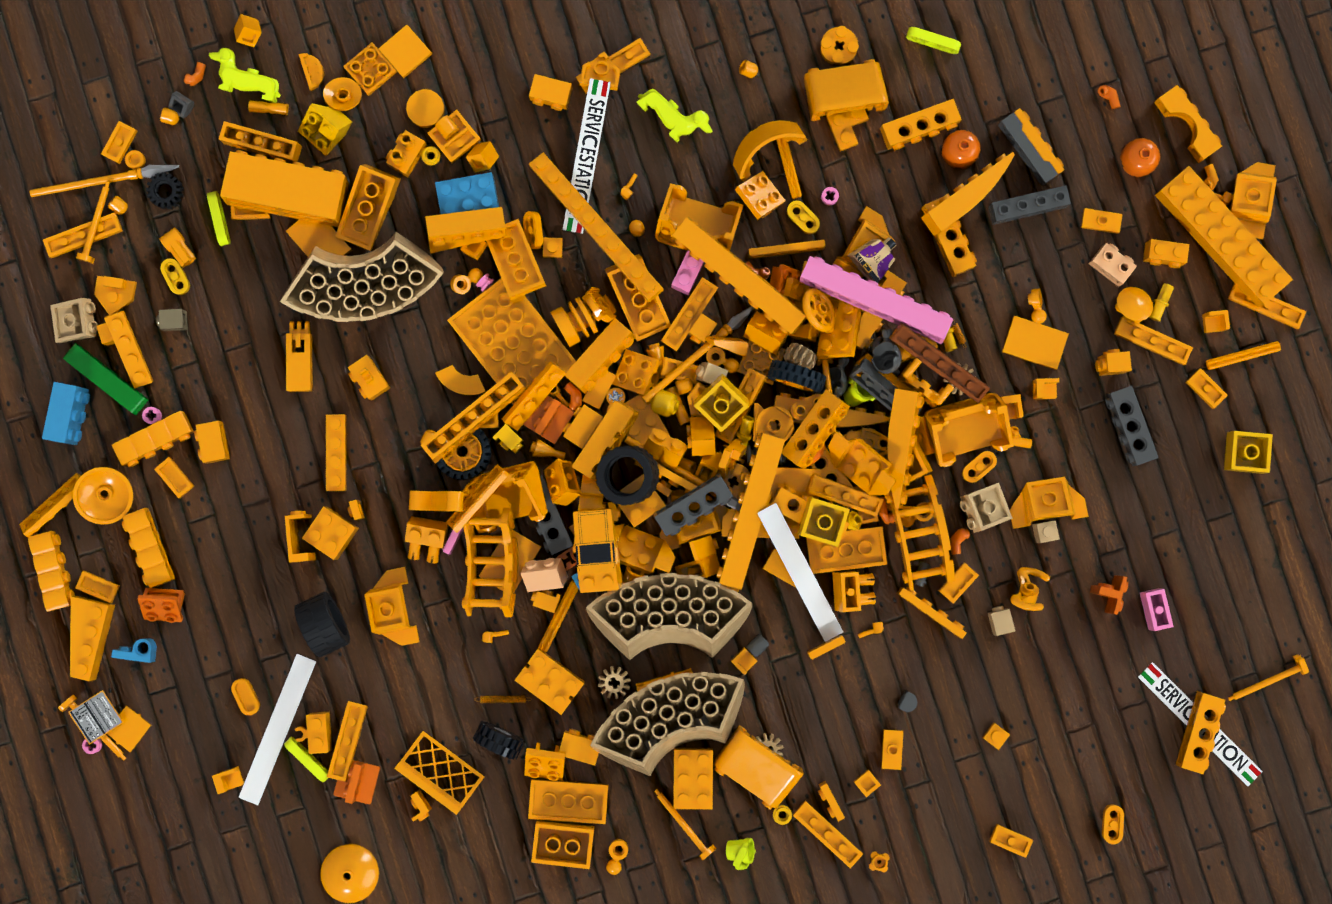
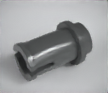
M919 562L917 571L930 569L931 565ZM927 577L913 580V584L924 587V584H927Z

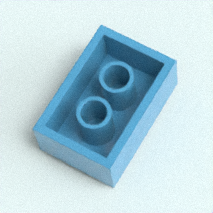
M492 172L435 182L441 214L499 207Z
M58 382L53 383L42 439L72 445L78 444L82 437L81 425L86 418L85 406L90 399L89 389Z

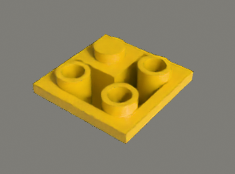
M312 103L298 132L326 156L346 135L352 121L341 111Z

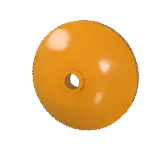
M97 467L88 470L77 480L73 489V502L76 510L86 520L95 524H111L122 519L130 510L133 502V489L126 476L118 470L109 467ZM106 490L108 496H102L101 491Z
M344 844L336 847L326 856L321 867V881L324 889L332 898L344 903H355L368 897L375 889L379 879V867L375 857L369 850L357 844ZM349 873L351 878L346 879L344 874Z

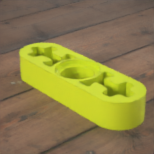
M909 27L906 38L910 41L951 54H958L961 47V42L917 27Z
M218 191L207 193V200L218 243L220 246L231 244Z
M291 736L284 743L287 750L321 782H325L328 779V769L312 754H309L308 750L300 742H297L294 737Z

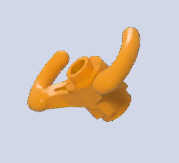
M1019 568L1017 575L1020 588L1018 594L1011 596V603L1023 610H1043V604L1036 603L1039 588L1030 582L1028 575H1034L1044 581H1049L1050 576L1035 568Z

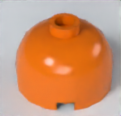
M957 130L949 134L943 142L942 156L945 162L953 168H968L979 157L980 142L977 136L970 131Z
M1146 138L1134 139L1127 143L1120 155L1124 171L1135 177H1142L1152 173L1160 161V150L1157 145Z

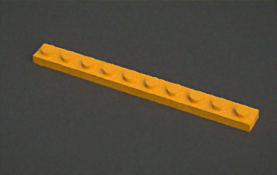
M544 152L529 163L530 168L648 302L664 291L663 287Z

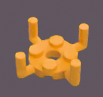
M915 358L913 362L906 366L898 378L913 391L922 392L921 397H924L925 402L931 408H935L945 401L954 387L947 384L945 388L942 387L937 393L930 389L931 385L924 379L919 381V378L913 373L922 362Z

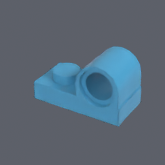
M151 638L139 639L134 643L132 651L131 647L119 646V649L112 650L111 658L147 663L155 662L157 646ZM144 642L148 645L146 653L141 649Z

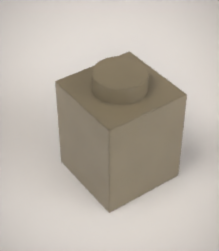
M183 309L159 310L156 322L161 330H188L187 311Z

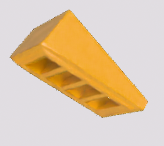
M706 336L705 338L706 341L740 356H746L748 343L740 338Z

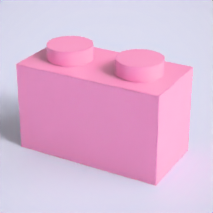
M689 250L671 284V288L688 296L704 264V261L701 259L696 260L689 254Z
M1157 588L1140 592L1148 630L1158 631L1174 627L1165 589Z

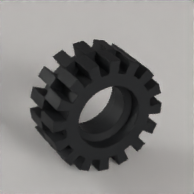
M157 173L155 178L152 176L150 178L152 181L147 183L149 188H146L148 192L147 197L150 201L162 209H172V206H178L176 203H181L182 200L180 198L184 197L182 183L169 173H162V175ZM163 184H169L172 188V193L167 198L160 197L158 193L160 186Z

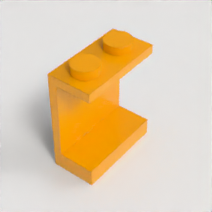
M291 511L290 515L285 516L289 563L316 560L315 553H300L297 520L312 518V514H306V511Z

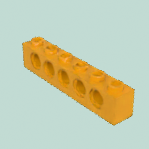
M510 372L422 443L421 447L436 464L525 391L524 385L513 372Z

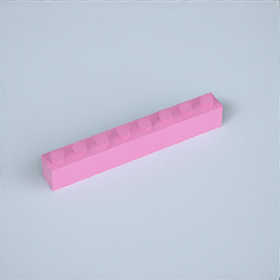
M810 256L800 276V283L819 289L825 294L896 325L902 322L915 333L940 344L943 343L953 321V318L946 312H937L928 304L916 303L913 298L906 295L900 296L891 288L884 289L878 286V283L875 281L861 279L860 275L854 272H845L842 267L835 264L829 265L820 257L813 258Z

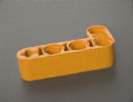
M410 491L409 510L463 512L464 492Z

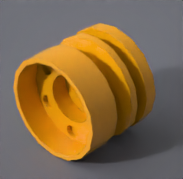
M580 297L575 298L578 305L577 308H574L571 301H569V312H566L561 306L550 312L569 347L581 342L578 334L581 331L587 338L590 337L586 328L590 327L594 334L598 332L590 309Z

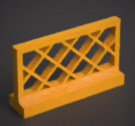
M422 731L394 768L456 815L485 777L424 731ZM423 737L430 740L431 749L420 751L419 742ZM433 743H434L436 746H438L439 748L434 749V748H433ZM417 746L418 751L412 752ZM443 750L446 752L447 761L435 762L434 751ZM432 751L433 763L422 765L420 753ZM418 754L420 765L410 766L405 761L410 755ZM448 755L454 758V760H449ZM458 761L462 766V772L451 774L449 763ZM447 763L449 774L437 776L436 765ZM434 765L435 777L426 778L423 775L422 767ZM420 767V772H418L414 768ZM464 767L470 771L464 772ZM474 773L479 777L475 784L466 786L465 774ZM463 774L464 786L453 788L451 776ZM449 777L451 788L441 789L438 786V778ZM430 779H435L436 784L430 781ZM468 787H472L471 790H470V791L468 792V794H467V788H468ZM465 788L466 797L460 803L454 798L453 790ZM451 790V795H449L445 791Z

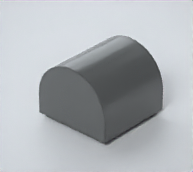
M176 91L172 93L168 108L176 111L184 119L192 111L194 101Z
M759 633L746 648L755 657H759L770 645Z
M904 690L896 706L905 712H911L917 707V698L914 694Z

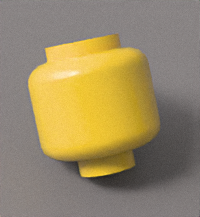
M664 389L649 401L652 404V411L664 417L674 415L679 407L676 394Z

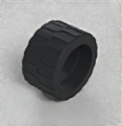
M621 446L609 450L602 456L596 467L595 477L597 486L600 489L599 491L607 500L612 501L614 504L632 505L649 498L657 488L660 474L658 464L651 453L638 446ZM623 457L635 458L641 464L644 471V481L641 488L631 494L619 491L612 480V468L615 462Z
M327 592L317 594L295 605L294 614L298 627L307 645L317 657L321 658L350 643L349 631L335 601Z

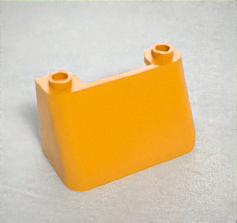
M874 59L866 60L863 64L819 70V68H811L804 75L811 121L820 120V117L825 116V114L826 117H829L831 114L862 109H868L869 111L873 107L876 108V111L886 110L889 104L880 64L875 62Z
M670 183L658 219L655 238L663 244L688 251L689 249L686 246L682 248L675 243L676 238L672 235L685 218L689 217L730 250L743 204L730 201L726 202L723 208L687 198V191L683 186Z
M996 393L986 394L979 403L970 398L933 408L924 413L936 460L940 467L951 466L956 461V455L992 446L997 451H1006L1008 448L1014 447L1007 405Z
M530 461L503 468L509 475L472 516L498 518L502 515L503 508H511L513 519L529 516L532 521L539 522L543 520L548 511L536 463ZM489 472L480 474L469 481L462 490L464 492L463 502ZM475 525L479 534L485 532L492 533L497 530L498 526Z
M738 725L713 761L714 770L722 776L726 774L763 800L762 804L770 810L772 807L776 809L804 774L801 767L795 763L791 765L789 760L784 759L755 739V736L752 735L750 737V734L741 725Z

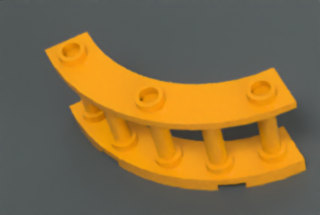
M932 475L924 476L925 484H922V487L905 491V493H908V497L921 494L927 495L929 500L927 505L898 510L894 505L892 491L890 490L885 495L886 503H890L897 528L895 532L896 542L900 543L905 570V572H902L903 582L908 584L910 591L914 590L913 580L941 574L942 576L945 575L948 583L955 581L953 560H950L949 555L951 545L942 505H939L936 495H938V491ZM927 512L933 513L935 521L933 526L904 532L901 518ZM929 534L938 535L939 545H937V548L908 553L906 539ZM937 555L942 558L940 567L911 572L910 561Z
M503 508L502 515L498 518L471 517L463 526L467 545L465 564L468 566L466 593L465 597L462 598V608L465 609L467 616L472 615L473 607H500L505 617L513 616L516 594H512L513 583H517L518 573L517 539L512 537V529L515 528L511 508ZM474 525H498L501 527L502 536L475 535ZM476 543H502L505 555L503 557H477ZM477 564L503 565L505 567V577L503 579H477ZM476 586L503 587V597L500 600L475 599Z

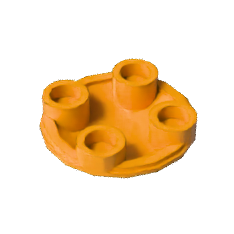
M1128 287L1118 294L1115 309L1126 318L1132 320V322L1138 324L1152 314L1153 302L1144 290L1138 287Z

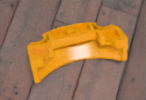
M784 120L771 121L758 126V128L745 136L738 146L733 166L743 182L751 177L750 168L754 164L751 158L764 145L780 138H784L786 142L795 141L799 145L808 140L797 123Z

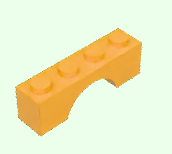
M1178 85L1154 102L1165 118L1171 116L1179 117L1188 123L1192 131V139L1187 149L1198 163L1222 147L1220 138L1212 133L1209 123L1204 118H1201L1196 105L1188 100L1185 90Z

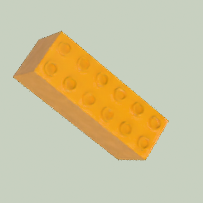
M236 150V152L230 151L220 197L230 206L339 227L349 182L343 172L339 170H331L329 172L324 171V168L319 166H312L310 168L305 167V164L300 162L290 164L280 158L270 160L261 154L251 156L245 151Z

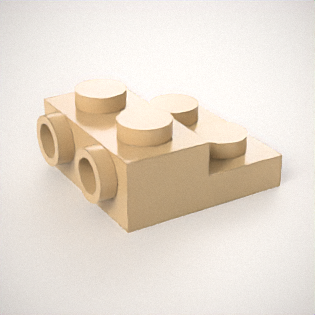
M78 298L50 305L56 343L96 337V326L98 324L94 321L93 316L96 308L91 299Z
M999 483L960 497L962 500L960 507L967 513V525L974 533L1013 519Z

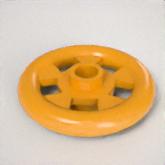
M816 288L808 289L804 293L802 300L806 318L818 331L828 332L835 325L834 307L824 292Z

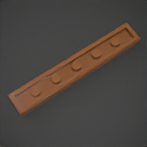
M902 322L889 337L977 403L989 391V386Z

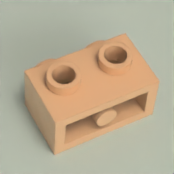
M1105 243L1088 264L1119 287L1125 283L1137 265L1134 264L1132 258L1119 253V249L1115 245Z
M548 558L539 561L530 560L525 563L521 571L527 592L563 588L568 578L561 558Z

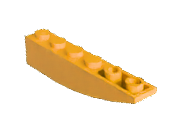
M1013 152L1007 156L1005 153L995 159L997 162L995 165L988 164L981 169L983 172L981 175L974 174L967 179L969 182L967 185L960 184L953 189L955 192L953 195L950 196L948 193L939 199V205L932 204L925 209L926 214L921 219L931 233L936 236L974 208L996 185L1015 154Z
M895 389L888 431V461L891 463L889 475L896 479L891 488L895 508H902L903 504L906 505L908 493H905L906 485L909 486L911 474L908 473L909 467L914 462L912 449L917 444L915 431L919 427L921 419L918 413L919 408H922L924 397H921L922 392L905 389Z
M780 393V396H775L774 406L782 407L790 413L791 406L794 403L807 397L799 396V399L791 398V394ZM799 407L797 413L803 414L804 409ZM856 407L855 410L848 409L847 415L840 420L836 428L862 427L885 423L889 421L890 417L885 416L886 413L874 411V414L866 413L867 409ZM793 419L794 424L801 425V423L803 422Z

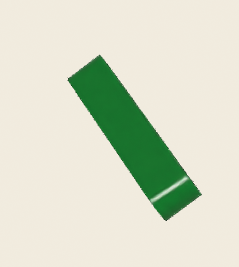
M74 343L63 357L67 363L134 415H137L148 402V399L143 394L134 389V387L77 343Z

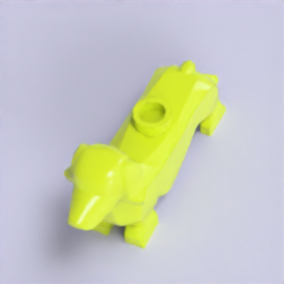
M221 48L219 52L209 53V57L212 60L221 63L219 76L223 83L219 85V89L232 93L234 88L240 91H261L266 93L262 95V99L277 103V98H280L281 95L278 92L279 83L276 79L259 75L258 70L248 68L247 71L239 70L235 65V54L229 48Z
M650 89L646 93L638 95L640 99L636 103L645 112L648 110V106L654 109L662 123L671 130L669 135L677 143L680 136L690 135L698 127L706 133L713 132L708 124L709 116L702 110L696 111L690 116H684L677 110L679 106L672 99L668 102L655 89Z

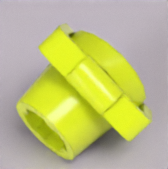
M849 377L848 383L850 386L843 394L844 400L848 405L855 407L863 402L876 399Z
M753 839L729 840L726 845L727 859L734 861L733 866L737 870L747 869L749 864L753 863L756 853Z

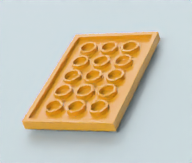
M502 278L447 320L496 384L510 372H513L526 390L550 361L565 372L576 362L525 295L510 300ZM518 396L511 403L514 405V403L519 399L520 396Z

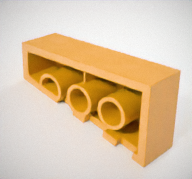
M502 207L425 216L430 254L506 236Z
M887 270L879 281L878 286L884 289L891 288L896 291V294L903 296L905 292L902 290L907 282ZM864 310L861 311L856 349L859 351L863 348L868 349L873 341L871 336L874 332L878 333L883 326L881 322L883 318Z
M615 400L614 403L612 402L608 406L606 415L599 422L591 438L571 466L590 479H596V467L602 456L609 450L621 446L639 412L621 401Z
M71 596L70 677L85 681L97 679L115 608L114 604L81 596Z

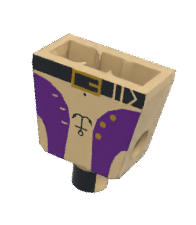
M890 237L883 243L879 239H872L850 253L848 257L867 281L872 280L878 283L895 261L890 251L896 246V243Z

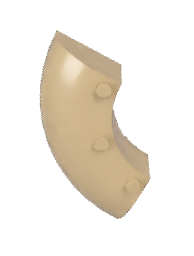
M397 232L381 247L361 255H337L315 246L290 283L280 302L293 310L315 316V318L319 319L323 318L337 322L372 320L397 312L416 301L437 282L444 271L430 255Z
M662 573L649 577L648 575L638 577L631 582L621 585L619 590L605 592L589 604L586 610L602 634L629 660L647 648L666 643L689 645L713 658L743 625L750 614L752 603L740 593L721 585L719 582H713L704 579V577L690 574L688 576L677 575V573Z
M701 672L681 673L654 681L646 685L645 688L628 696L620 706L611 712V715L597 731L590 746L595 751L617 763L651 776L658 762L668 752L684 743L695 740H714L726 744L742 702L745 688L744 679L721 673Z

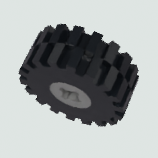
M486 721L480 722L473 737V741L480 744V746L502 757L517 760L525 743L522 738L514 735V733Z

